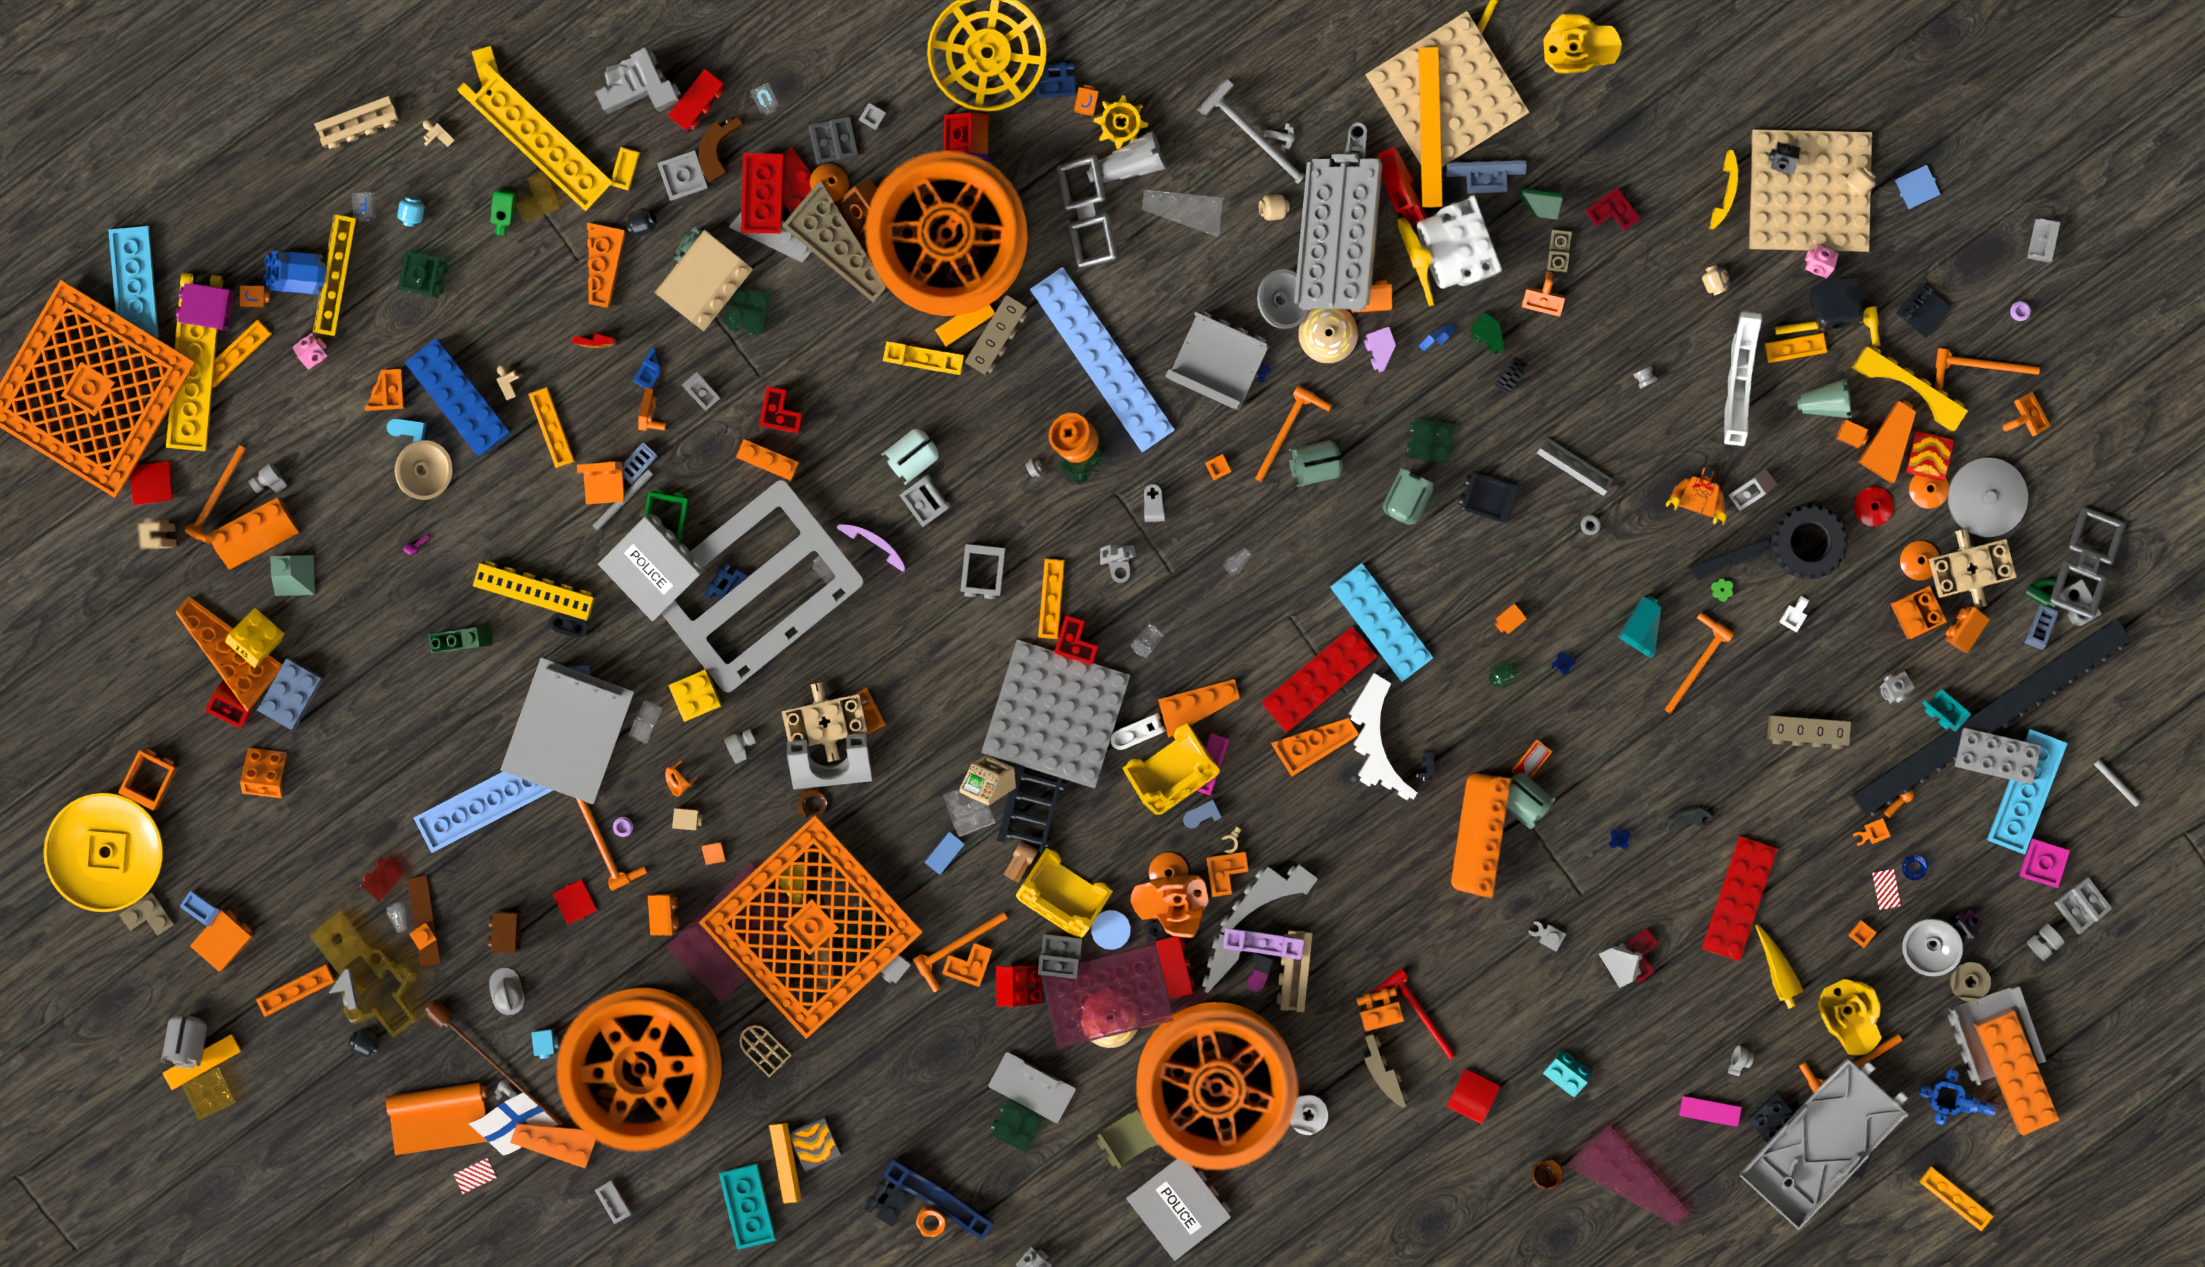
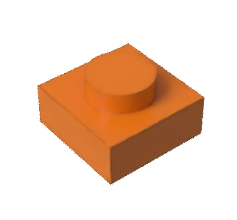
M1223 454L1205 462L1213 481L1231 472Z
M1859 920L1848 936L1865 948L1876 932Z
M427 923L410 933L419 950L438 940Z

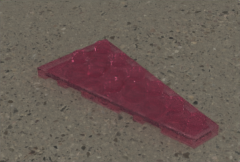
M1609 1125L1565 1164V1166L1675 1226L1690 1213Z

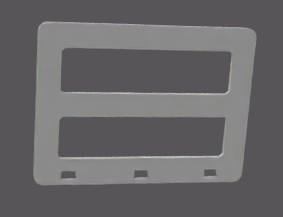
M785 481L775 482L689 553L693 558L698 559L704 567L777 507H781L800 530V536L695 621H692L675 600L661 613L724 692H731L863 585L862 576ZM816 551L835 574V579L730 664H726L707 641L708 635L808 554ZM842 588L845 594L836 600L833 594ZM794 626L798 632L788 639L785 633ZM747 665L751 670L741 677L738 671Z

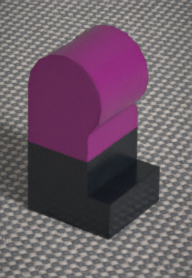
M1254 952L1251 960L1256 962L1253 973L1247 979V984L1250 990L1258 992L1265 985L1273 958Z

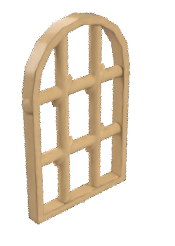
M749 1026L740 1036V1046L745 1055L768 1077L778 1068H781L782 1064L791 1056L770 1034V1031H767L762 1026ZM753 1028H760L765 1033L761 1036ZM748 1029L758 1038L755 1043H751L744 1036ZM767 1034L777 1043L774 1047H771L763 1039ZM742 1038L751 1046L747 1051L742 1045ZM759 1042L763 1043L770 1050L766 1055H763L755 1047ZM779 1046L789 1055L785 1060L775 1051ZM751 1050H755L762 1057L759 1062L749 1054ZM771 1054L781 1061L777 1067L767 1059ZM763 1062H767L774 1069L770 1074L761 1066Z

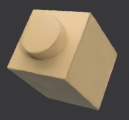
M674 808L672 828L698 830V826H702L703 815L699 814L700 810Z

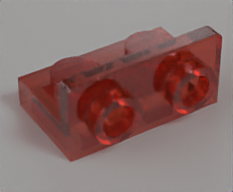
M390 856L385 859L382 857L374 865L376 867L372 874L368 872L361 880L363 884L360 887L367 890L379 902L407 873Z

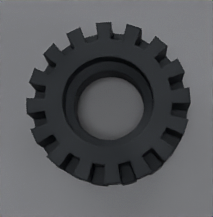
M1514 356L1495 386L1509 394L1528 364Z

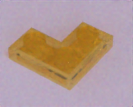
M545 172L527 178L534 197L516 204L523 223L561 209L550 179Z

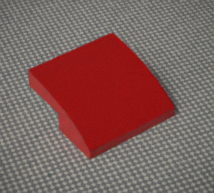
M170 461L136 465L130 475L133 505L174 500Z
M1464 1069L1446 1107L1482 1124L1500 1086Z

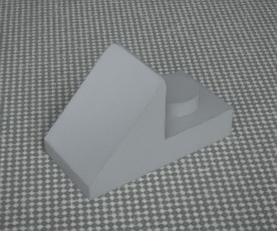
M697 372L682 384L705 411L720 399L717 393Z
M352 968L344 970L329 992L345 991L343 1002L345 1006H348V1010L359 1007Z

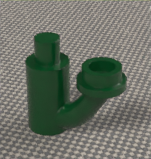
M2040 579L2031 583L2025 592V596L2045 607L2049 605L2054 608L2056 605L2050 602L2052 594L2041 588L2053 586L2054 590L2057 579Z

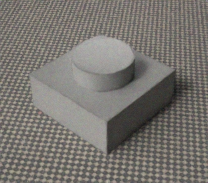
M868 103L859 121L877 130L886 113Z

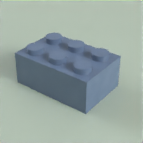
M291 658L286 659L257 711L290 730H295L325 678Z

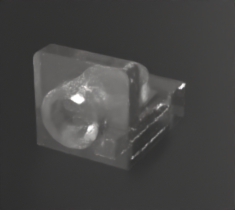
M819 555L813 561L814 565L812 568L829 584L835 579V574Z
M1148 623L1131 647L1138 655L1147 658L1164 634Z

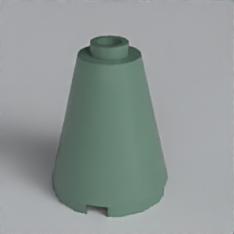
M1841 379L1802 393L1801 398H1797L1798 410H1802L1803 414L1851 418L1852 411L1850 412V406L1852 404L1849 384H1847L1848 379Z

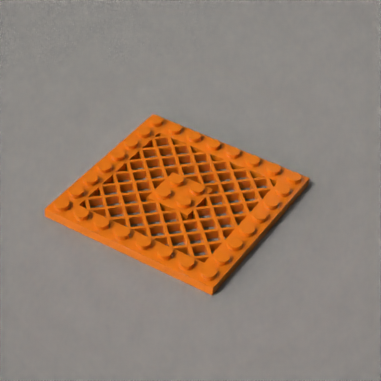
M60 280L0 383V428L112 497L117 498L197 362L67 282ZM68 309L73 310V312L66 313ZM75 315L77 325L69 327L66 317ZM80 315L90 322L82 324ZM62 321L64 328L57 330L59 324ZM92 325L94 335L85 337L83 327ZM97 326L107 332L99 334ZM78 329L81 339L72 341L70 330ZM65 332L67 342L59 344L56 334ZM108 335L111 346L102 348L100 337ZM114 336L123 341V343L115 344ZM52 338L54 345L47 347ZM95 339L97 349L89 351L86 341ZM82 342L84 352L75 354L73 344ZM68 346L71 356L62 358L60 347ZM125 346L127 356L119 358L117 347ZM130 346L141 353L132 355ZM55 349L57 359L49 361L47 351ZM112 349L114 359L105 361L103 351ZM98 352L101 363L92 365L90 354ZM42 355L44 362L37 364ZM85 356L87 364L80 362L78 366L77 357ZM142 356L144 366L135 368L133 358ZM147 357L157 363L149 365ZM72 359L74 369L65 371L63 361ZM128 359L131 370L122 372L120 361ZM58 362L61 373L52 375L50 364ZM115 363L118 373L109 375L107 364ZM45 366L47 376L39 378L37 367ZM102 366L104 374L100 373L94 368ZM159 366L161 377L152 379L150 368ZM145 370L148 380L139 382L137 371ZM31 372H33L34 379L27 381ZM74 373L68 383L67 374ZM132 373L134 383L126 385L123 375ZM62 376L64 386L56 388L53 378ZM119 376L121 387L114 388L116 382L110 378ZM48 379L51 390L42 392L40 381ZM161 380L155 390L153 382ZM35 383L38 393L29 395L27 384ZM149 383L151 394L142 396L140 385ZM135 387L138 397L129 399L127 388ZM23 389L24 396L17 398L20 391ZM64 390L61 396L67 400L59 402L57 391ZM122 390L124 400L116 402L113 392ZM52 393L54 403L46 405L43 395ZM39 396L41 407L32 408L30 398ZM109 396L111 404L104 405ZM151 397L145 407L143 399ZM25 400L28 410L19 412L17 401ZM139 400L141 411L132 412L130 402ZM69 403L71 414L62 415L60 405ZM74 404L82 408L83 411L76 412ZM126 404L128 414L119 416L117 405ZM55 407L58 417L49 419L47 408ZM112 407L114 417L106 419L103 409ZM42 410L44 420L36 422L34 412ZM29 413L30 421L21 415ZM99 413L101 421L92 422L91 414L97 416ZM86 414L88 424L79 426L77 415ZM141 414L135 424L134 416ZM72 417L74 427L66 429L64 419ZM129 417L131 428L122 429L120 419ZM59 420L61 431L52 432L50 422ZM116 421L118 431L109 433L107 422ZM46 424L47 431L37 425ZM102 424L104 434L96 436L94 426ZM89 427L91 438L82 439L80 429ZM76 431L78 441L69 443L67 432ZM131 431L125 441L124 432ZM62 434L64 442L54 435ZM119 434L121 445L112 446L110 436ZM105 437L108 448L99 450L97 439ZM92 441L95 451L86 453L84 442ZM79 444L81 452L77 451L71 446ZM121 448L115 458L114 449ZM109 451L111 462L103 463L100 453ZM96 454L97 462L87 456ZM111 465V467L109 468V470H108L107 468H105L104 466Z
M816 815L699 922L806 1039L923 932ZM815 844L818 848H809V847H810L811 845ZM805 852V862H796L795 860ZM819 852V862H808V853ZM822 853L831 863H822ZM794 865H804V876L794 875ZM790 866V875H780ZM808 866H818V876H808ZM822 866L832 867V877H822ZM836 868L845 878L836 877ZM776 879V889L766 888ZM779 879H790V889H779ZM793 879H804V890L793 889ZM807 880H818V890H807ZM821 880L832 881V891H821ZM835 881H846V892L835 891ZM849 882L858 892H849ZM761 892V902H752ZM765 892H775V903L765 902ZM779 892L789 893V903H779ZM793 893H803V904L793 903ZM807 894H817V903L813 899L807 903ZM821 894L831 895V905H821ZM835 895H845V906L835 905ZM849 895L859 896V906H848ZM863 897L872 907L863 906ZM747 905V915H737ZM760 905L761 916L750 915V906ZM764 906H775V916H764ZM778 906L789 907V917H778ZM792 907H803L792 917ZM821 908L831 909V918ZM834 909H845V919H834ZM848 909L859 910V920H848ZM862 910H873V920H862ZM876 912L885 921H876ZM736 918L746 919V929H736ZM731 919H732V927L728 924V922H729ZM750 919H760V930L750 929ZM764 920H774V930H764ZM778 920L787 921L783 925L787 931H778ZM835 923H844V934L834 933L839 929ZM848 923L858 924V934H847ZM862 924H872V935L861 934ZM876 925H886V935H875ZM890 927L894 930L891 935H889ZM736 932L746 933V942ZM749 933H760L759 944L749 943ZM763 934H774L773 944H763ZM777 934L788 935L787 945H777ZM791 936L799 943L800 946L791 945ZM830 937L829 947H820ZM833 937H844L843 947H833ZM847 937L858 938L857 948H847ZM861 938H872L871 949L861 948ZM875 939H885L875 948ZM750 947H759V956ZM763 948H773V958H763ZM777 948L787 949V959H776ZM791 949H801V960L790 959ZM819 950L829 951V961L818 960ZM805 951L809 955L815 951V960H804ZM833 951H843V961H832ZM847 951L857 952V962H846ZM861 952H871L860 962ZM764 962H773L772 971ZM776 962L787 963L786 973L776 972ZM790 963H801L800 974L790 973ZM804 963L815 964L814 974H804ZM818 964L829 965L828 975L818 974ZM832 965H843L842 975H832ZM846 965L856 966L846 975ZM777 976L786 977V986ZM790 977H800V987H789ZM804 977L814 978V988H803ZM818 978L828 979V989L817 988ZM832 979H842L831 989ZM791 991H800L799 1000ZM803 991L814 992L813 1002H803ZM817 992H827L817 1002ZM805 1006H812V1007H811L809 1010H807Z

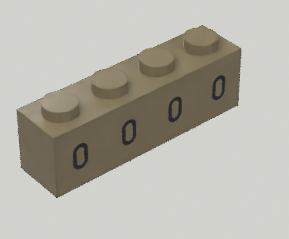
M1006 295L965 363L985 376L987 372L991 374L997 365L994 362L997 356L1002 357L1007 349L1005 346L1007 340H1012L1018 330L1015 327L1019 322L1023 323L1028 313L1025 312L1027 307Z
M1769 715L1767 739L1772 740V744L1784 745V741H1792V745L1804 746V742L1812 743V747L1824 748V744H1832V748L1844 749V745L1849 746L1851 722Z

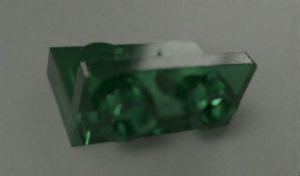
M1097 448L1094 454L1085 461L1076 463L1063 458L1057 467L1077 484L1081 485L1089 478L1092 470L1102 462L1104 454Z

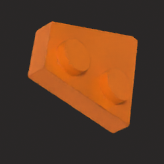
M402 369L381 370L368 404L365 406V411L404 409Z

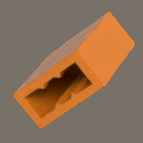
M226 909L221 910L210 927L207 926L190 945L219 972L223 971L254 937V934L251 933V927L246 923L241 924L237 920L238 916L233 911H227Z

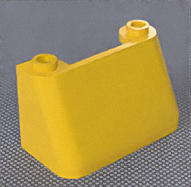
M1188 723L1179 726L1174 733L1175 741L1145 762L1141 759H1132L1122 768L1143 804L1156 815L1168 811L1211 781L1220 772L1217 764Z
M1046 848L1017 892L1016 897L1023 904L1072 936L1083 938L1113 891L1103 882L1091 885L1060 864V855L1056 851Z

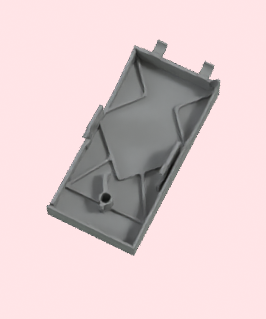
M1846 1058L1739 1173L1743 1180L1798 1230L1860 1167L1871 1152L1899 1122L1908 1116L1901 1107V1104L1908 1098L1900 1092L1892 1099L1871 1080L1868 1075L1875 1068L1869 1062L1862 1069H1859Z

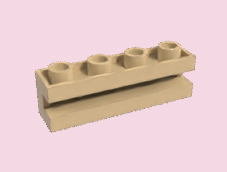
M387 96L320 121L314 125L320 134L322 146L334 149L340 146V142L346 140L347 142H353L359 139V135L365 133L366 136L378 132V128L383 126L385 129L396 125L395 122L400 119L392 98Z
M147 519L144 520L145 524H139L141 548L164 549L177 547L176 539H166V532H175V524L169 523V520Z
M1288 930V934H1284L1285 937L1304 940L1301 960L1281 957L1284 973L1279 975V985H1282V992L1277 994V1005H1280V1010L1304 1012L1312 932Z

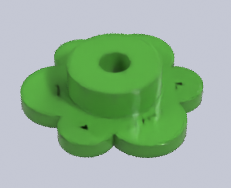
M1719 579L1718 582L1712 583L1711 589L1714 591L1712 596L1718 598L1721 602H1725L1728 597L1733 595L1732 582H1725L1724 579Z

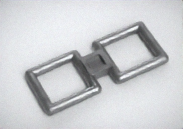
M1090 155L1058 164L1057 172L1065 209H1077L1079 217L1078 221L1069 224L1078 268L1082 269L1116 260L1118 254L1110 216L1107 213L1099 214L1097 203L1103 202L1106 199L1097 156ZM1091 164L1097 195L1072 201L1065 171ZM1103 222L1109 253L1084 260L1078 228Z
M2088 507L2081 508L2069 543V549L2080 553L2077 564L2067 560L2063 562L2050 599L2052 604L2090 619L2095 617L2108 580L2107 576L2098 573L2097 569L2100 562L2108 565L2113 564L2126 527L2124 521ZM2087 516L2117 527L2108 555L2078 544ZM2069 570L2098 581L2089 609L2060 599Z

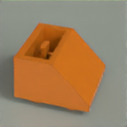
M1376 281L1374 285H1371L1370 306L1366 305V309L1351 311V313L1392 310V284H1387V281Z
M1930 586L1890 603L1907 639H1912L1947 622Z
M1975 607L1962 608L1956 616L1958 620L1955 625L1951 624L1945 632V635H1947L1945 640L1964 653L1969 652L1989 622V619Z
M673 893L648 895L650 935H673L676 933V930L679 929V918L675 917V910L678 909L677 897H674Z

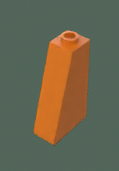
M1904 400L1895 403L1858 460L1860 464L1890 483H1894L1897 478L1916 411L1912 409L1913 406Z

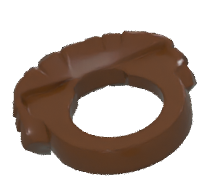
M818 787L805 788L797 802L798 813L804 818L808 816L814 817L815 815L819 816L824 813L827 807V800ZM808 797H820L823 802L822 808L816 812L810 811L805 805Z

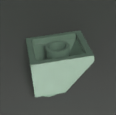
M314 555L271 556V578L275 596L315 595Z

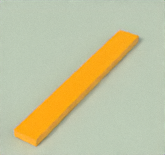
M1438 47L1418 48L1422 207H1442Z

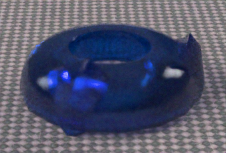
M1917 855L1905 857L1902 864V872L1910 880L1922 879L1928 870L1927 861ZM1912 862L1920 864L1917 872L1909 870V865Z

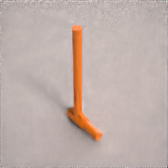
M1938 348L1935 388L1943 389L1945 370L1950 364L2039 375L2040 367L1951 356L1952 354L1948 349Z
M1298 385L1293 393L1296 402L1255 479L1260 482L1263 481L1303 404L1313 403L1328 412L1332 404Z
M239 445L196 522L186 526L185 532L188 535L207 544L212 542V537L204 533L202 526L246 448Z
M1700 612L1697 619L1712 628L1715 638L1664 710L1670 714L1721 641L1729 642L1735 634L1703 612Z
M577 799L610 871L611 877L607 882L611 891L647 874L644 866L628 874L618 872L587 802Z
M1004 912L931 956L927 957L920 954L912 959L921 975L926 978L933 992L941 988L931 973L932 964L1008 919Z
M1898 1034L1853 1063L1860 1068L1903 1040ZM1803 1062L1799 1067L1814 1093L1824 1081L1815 1078L1807 1063Z

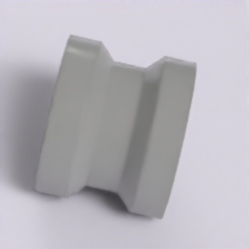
M1651 366L1633 374L1639 381L1640 389L1658 380L1653 375Z

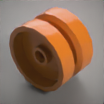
M1066 413L1059 416L1051 425L1048 435L1053 449L1064 459L1076 463L1090 458L1096 451L1099 442L1098 432L1093 425L1077 413Z

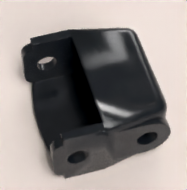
M1856 278L1831 280L1809 287V299L1817 329L1822 331L1855 326L1864 321L1860 290Z

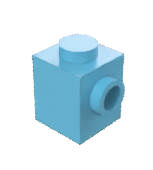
M554 1029L531 1032L534 1056L539 1055L540 1059L552 1057L551 1054H554L556 1049L559 1048L558 1037H554Z

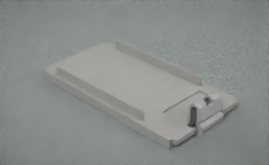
M1332 154V159L1340 164L1341 167H1331L1330 159H1312L1311 162H1307L1294 303L1299 304V308H1302V310L1351 309V311H1362V309H1366V305L1370 306L1382 163H1380L1379 159H1359V156L1356 154Z

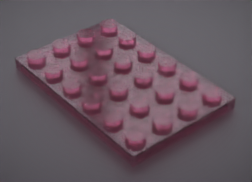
M751 863L666 947L721 1002L748 975L699 922L756 870ZM771 883L766 887L776 889ZM761 892L752 902H761ZM765 892V902L775 903V892ZM779 892V903H789ZM747 905L737 915H747ZM751 905L750 915L761 916V906ZM764 906V916H775V906ZM778 906V917H789V907ZM792 907L793 917L798 912L795 907ZM736 918V929H746V919ZM732 919L728 922V924H729L731 927H732ZM750 919V929L760 930V919ZM764 920V930H774V920ZM778 920V931H787L783 927L787 921ZM736 932L746 942V933ZM749 933V943L759 944L760 933ZM763 934V944H773L774 934ZM777 934V945H780L788 935ZM750 947L759 956V947ZM763 948V958H767L773 952V948Z
M1156 945L1080 963L1077 979L1041 975L1058 1049L1174 1021Z

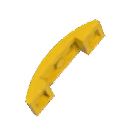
M1733 150L1727 151L1723 171L1730 172L1722 209L1715 208L1713 210L1709 229H1715L1722 222L1736 194L1738 167Z
M887 341L883 357L885 362L961 375L964 355Z

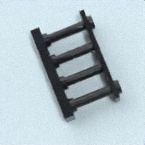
M1017 764L1015 769L1016 788L1009 792L997 841L1005 843V840H1010V838L1040 845L1039 852L1043 853L1044 849L1049 847L1051 838H1048L1047 835L1059 791L1063 792L1066 781L1058 777L1057 781L1027 773V770H1024V766ZM1026 780L1055 788L1053 800L1022 792L1019 789L1020 782H1025ZM1024 800L1051 807L1048 819L1017 811L1014 808L1015 801ZM1019 819L1045 826L1043 838L1012 830L1009 827L1010 821Z

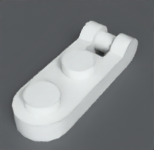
M1159 713L1115 731L1111 736L1113 747L1119 750L1126 749L1165 732L1166 729L1159 720ZM1152 722L1154 730L1149 732L1147 724Z

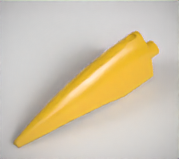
M1757 924L1755 926L1766 953L1773 986L1779 1000H1785L1788 1009L1796 1006L1792 997L1803 992V988L1781 950Z

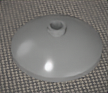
M1279 269L1270 272L1264 277L1258 289L1257 300L1262 316L1272 326L1281 329L1293 328L1299 325L1309 312V310H1302V308H1299V304L1294 303L1297 273L1291 270Z
M1930 918L1918 921L1908 929L1903 939L1902 950L1906 962L1916 972L1926 976H1941L1949 973L1958 965L1962 957L1963 943L1960 934L1951 924L1940 919ZM1930 941H1936L1937 945H1931Z

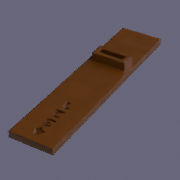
M427 875L408 878L407 882L415 930L427 923L436 936ZM437 940L422 950L418 948L421 967L441 963Z

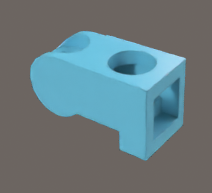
M392 419L387 424V431L392 436H414V442L424 440L426 423Z

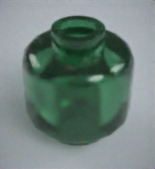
M1502 660L1489 669L1488 678L1494 688L1505 689L1517 681L1516 674L1519 672L1514 663L1510 664L1508 661Z

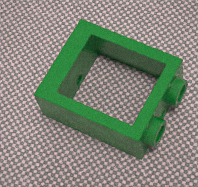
M654 489L653 493L648 492L644 517L650 513L652 514L654 498L682 503L678 532L675 538L682 544L689 499L685 498V494L673 492V496L665 495L666 491Z

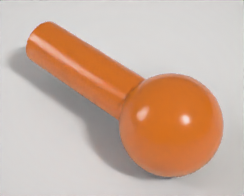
M1913 789L1904 795L1900 793L1897 800L1884 811V814L1890 818L1904 802L1912 801L1914 798Z

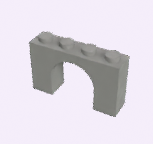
M866 733L846 735L848 756L842 763L834 766H823L815 763L810 758L807 740L787 742V757L793 789L872 781V767Z

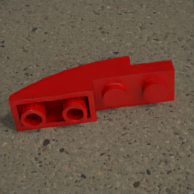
M1395 146L1379 153L1378 158L1380 163H1382V177L1396 212H1401L1410 226L1414 227L1419 221L1428 217L1411 186L1413 179Z

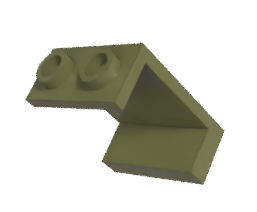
M1138 1108L1097 1133L1098 1139L1096 1140L1102 1150L1106 1149L1109 1153L1107 1158L1113 1167L1116 1165L1118 1169L1146 1149L1158 1144L1148 1131Z

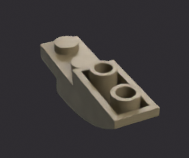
M1372 1033L1365 1035L1371 1054L1363 1057L1373 1078L1390 1099L1400 1107H1406L1405 1102L1408 1101L1405 1090H1400L1398 1083L1402 1081L1399 1072H1394L1393 1068L1385 1070L1384 1067L1388 1065L1385 1056H1380L1378 1048L1381 1045L1378 1036L1374 1037Z

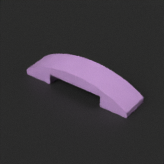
M838 525L837 528L851 538L855 539L857 534L860 533L890 553L886 561L901 571H905L906 567L900 556L885 540L860 527Z
M1225 928L1222 948L1301 960L1304 940Z

